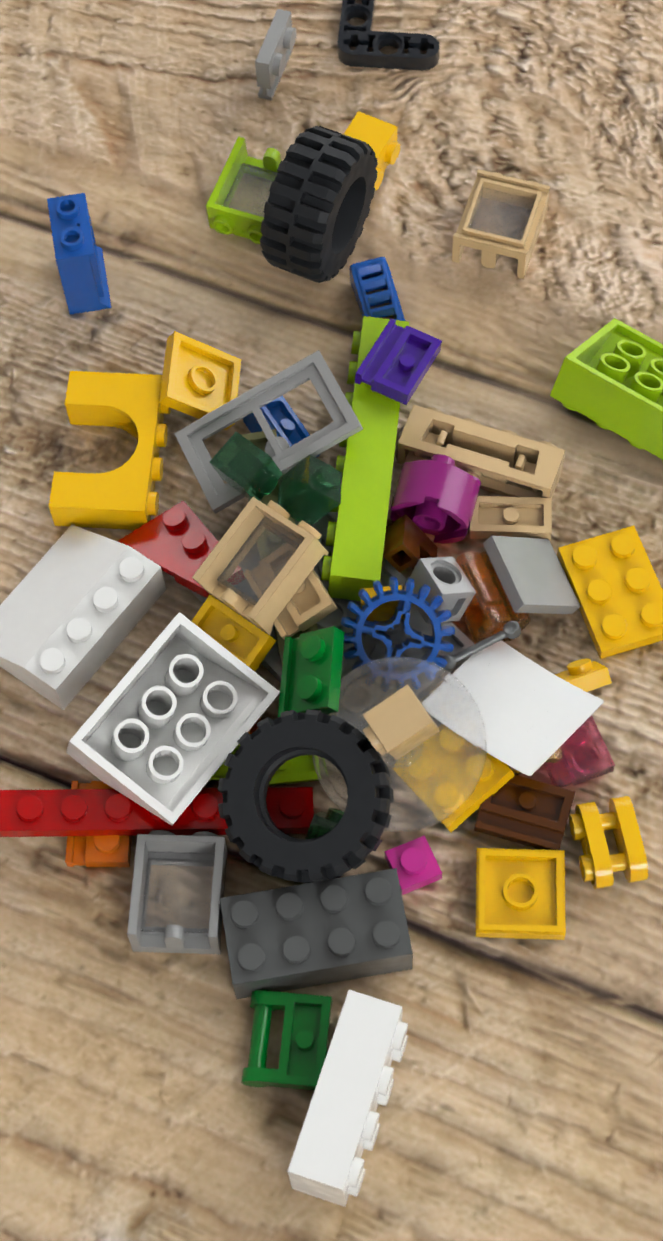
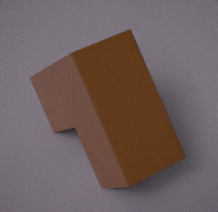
M407 514L386 526L383 557L399 573L408 567L414 570L420 558L437 557L438 547Z

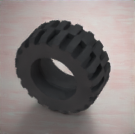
M322 126L308 128L296 137L295 143L291 144L286 151L285 159L280 162L277 169L278 173L275 180L272 181L269 189L270 195L263 211L265 214L264 220L261 222L260 231L262 237L260 239V246L263 249V256L268 263L318 283L329 281L338 275L339 269H343L347 263V258L349 255H352L356 247L355 244L358 237L361 236L364 229V222L368 218L371 199L374 197V184L377 180L376 167L378 163L375 157L376 154L369 144Z
M307 709L305 713H297L295 710L281 712V717L272 720L267 717L258 722V729L252 734L245 732L237 741L241 746L234 755L228 754L224 765L228 767L225 778H219L218 791L223 793V803L218 804L220 818L226 820L228 828L224 831L230 842L236 843L240 849L239 854L247 862L259 867L260 871L288 881L312 883L344 876V873L351 869H357L366 862L365 858L371 851L377 850L383 841L380 839L385 828H389L392 817L389 814L390 804L394 803L393 789L390 787L389 777L391 776L387 764L383 762L379 752L375 750L362 732L347 721L335 715L323 714L317 710ZM303 755L322 757L334 764L345 780L348 794L347 806L339 823L328 833L312 839H298L282 832L272 821L266 802L268 786L275 772L288 760Z

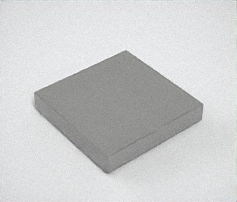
M491 535L483 543L515 613L573 614L581 607L549 539Z

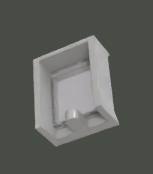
M155 830L149 834H137L127 931L133 952L221 954L222 910L220 898L224 897L228 858L225 837H218L215 833L206 831L196 832L192 836L174 835L172 832L165 830Z

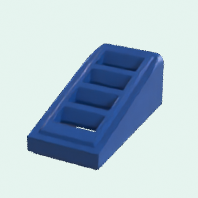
M378 257L352 264L350 266V283L362 317L384 318L393 315V320L405 321L386 258ZM382 288L384 289L383 291H379V292H375V293H371V294H367V295H366V292H370V291H374V290H378V289H382ZM389 303L386 306L370 309L372 306Z

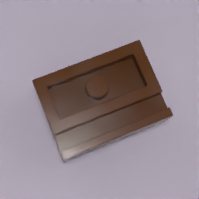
M515 775L494 795L492 794L481 803L474 831L540 850H560L575 791Z

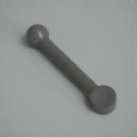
M509 621L504 625L502 631L454 655H444L443 657L448 663L446 667L442 668L448 671L452 670L457 662L505 638L515 639L519 637L522 632L519 623Z

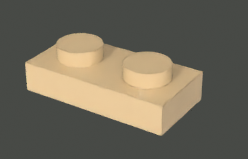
M477 497L470 524V539H488L491 535L541 538L551 541L552 498Z

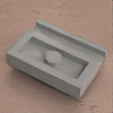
M277 9L256 58L257 87H261L258 93L259 98L273 99L293 51L297 31L296 28L292 27L291 11Z

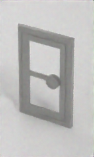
M318 350L175 432L174 435L213 512L216 514L363 430V427ZM311 380L334 422L290 447L286 439L275 437L260 408L306 381ZM254 413L268 440L265 445V453L269 459L225 484L203 441L247 415Z

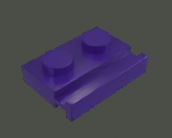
M390 319L358 368L355 375V383L359 385L361 382L371 386V390L407 405L439 354L442 340L409 326L402 328L395 325V320Z

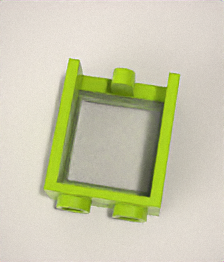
M238 136L206 204L210 228L215 229L221 234H234L260 244L262 237L260 229L261 222L264 220L265 213L263 211L265 203L268 201L269 189L272 181L276 178L277 169L281 162L278 150L267 148L263 160L249 157L245 138Z

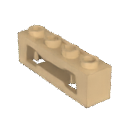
M413 405L398 441V464L403 465L405 462L428 460L422 458L423 455L430 457L436 454L446 455L455 461L456 467L478 478L481 481L480 489L508 497L552 498L562 473L565 450L557 448L550 442H537L520 437L510 430H497L481 425L473 419H460L450 416L433 407L424 408ZM508 480L531 487L533 491L507 484Z

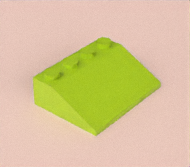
M614 318L564 358L550 396L560 401L565 408L583 414L592 419L600 428L613 431L627 439L632 446L638 449H645L663 461V344Z

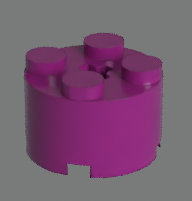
M436 454L431 457V460L405 462L402 466L391 504V522L407 514L424 533L435 535L434 543L450 544L462 541L466 537L471 524L481 481L456 467L455 461L446 455Z

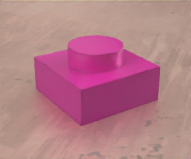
M425 835L385 851V859L389 868H397L402 895L442 879V871Z

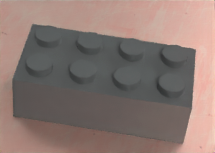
M397 868L220 898L232 984L236 999L251 997V993L258 990L283 992L413 969V951Z

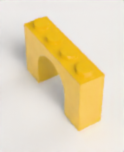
M88 371L69 372L65 407L70 425L120 428L134 436L138 443L131 458L115 470L105 473L54 472L49 510L55 526L70 527L75 525L86 528L136 530L149 522L151 516L158 515L159 494L154 492L155 482L162 481L163 458L159 457L160 447H166L168 438L167 424H163L164 414L171 413L170 407L159 403L163 375Z

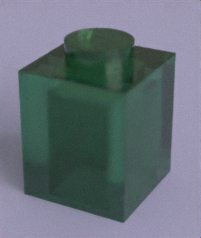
M237 431L210 461V464L219 476L249 500L254 497L260 501L264 496L270 494L275 489L278 479L283 475L271 456Z
M311 454L279 478L278 505L284 508L293 519L299 522L303 520L312 526L341 504L342 472Z

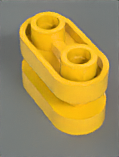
M630 797L611 798L609 800V812L599 814L595 802L577 804L575 806V814L569 815V826L573 840H580L583 855L579 856V867L583 881H590L594 889L610 887L614 883L613 872L617 871L624 872L628 883L647 880V857ZM613 829L618 853L610 855L604 831Z

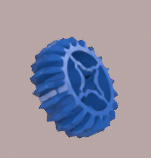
M390 577V590L383 591L382 584L379 580L373 582L374 590L377 593L375 596L370 597L364 589L358 591L360 598L365 602L362 607L355 602L350 601L347 608L357 615L356 618L342 617L341 625L353 629L352 633H344V643H354L353 647L343 652L344 658L346 660L357 656L360 658L352 666V671L357 674L367 667L369 671L364 680L368 685H371L377 675L382 676L380 688L383 691L388 690L391 679H396L397 689L400 690L405 686L404 679L411 678L414 687L418 689L422 687L418 674L424 671L430 680H434L436 674L430 667L432 662L440 667H446L448 663L438 652L439 650L452 652L454 649V645L442 640V636L455 634V628L450 625L441 626V622L448 620L452 617L449 609L436 613L435 609L443 602L440 595L434 596L429 601L425 600L430 592V587L427 584L421 586L416 594L413 593L415 581L412 578H407L404 590H399L397 578ZM399 600L398 606L389 620H374L373 622L366 620L369 614L378 606L389 601ZM412 603L423 609L429 616L432 625V636L423 634L409 625ZM403 614L401 620L403 630L410 637H407L405 641L400 639L401 644H395L392 654L391 637L385 634L384 631L387 632L390 627L394 630L393 625L400 623L401 615ZM362 633L370 634L372 637L382 640L386 645L383 665L372 659L366 652L362 644ZM428 648L425 654L415 663L396 668L401 654L406 649Z

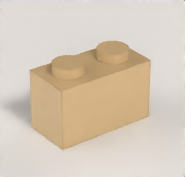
M408 684L363 714V717L369 724V726L363 729V732L372 746L382 756L389 753L396 760L440 731Z

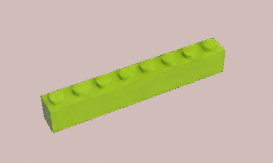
M363 316L362 331H354L351 354L358 355V362L350 361L347 384L354 385V392H346L345 397L361 423L363 430L339 443V447L346 448L345 456L337 455L334 479L342 480L341 489L333 488L330 512L338 513L337 522H328L326 546H333V555H324L321 580L329 581L328 593L331 598L361 601L358 594L360 588L373 587V582L376 580L380 581L400 402L371 390V386L361 382L360 385L355 383V375L390 319ZM395 320V325L402 328L409 326L408 321Z

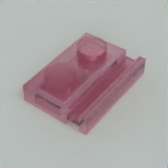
M591 715L544 763V766L552 784L563 788L613 772L615 764Z

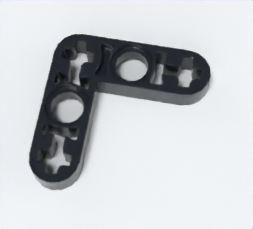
M343 0L338 34V57L343 64L352 67L422 71L430 70L438 64L440 45L435 37L419 33L372 31L376 0H362V4H356V0ZM357 17L366 21L359 26L348 23L350 19ZM385 46H392L398 51L387 55L379 50ZM369 47H373V52H369ZM404 49H408V54H404ZM422 50L427 51V54H420V53H421Z

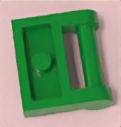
M261 990L253 991L251 993L250 1007L254 1009L248 1067L243 1068L241 1083L251 1087L271 1086L315 1090L328 1050L332 996ZM285 1010L279 1068H266L272 1011Z

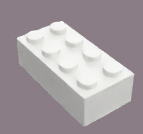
M348 990L288 1168L292 1189L344 1207L346 1206L349 1194L358 1196L365 1174V1169L363 1168L365 1160L361 1159L364 1149L372 1151L380 1127V1123H378L380 1114L376 1113L378 1104L386 1106L394 1083V1079H392L394 1068L390 1066L392 1060L401 1062L408 1040V1035H406L408 1024L402 1022V1006Z

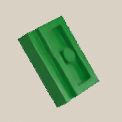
M332 626L302 633L299 638H285L278 717H281V712L295 710L297 713H305L307 709L317 710L326 715L339 711L345 632Z

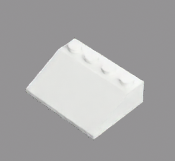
M71 525L0 605V667L64 710L165 592L166 586L161 566L128 545Z
M179 612L71 738L66 753L99 780L172 826L224 763L228 754L232 753L239 744L237 741L245 732L248 733L276 699L280 691Z

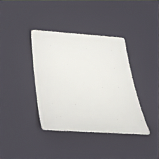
M501 640L471 655L422 702V705L429 714L478 748L515 770L531 776L604 703V700L554 675Z

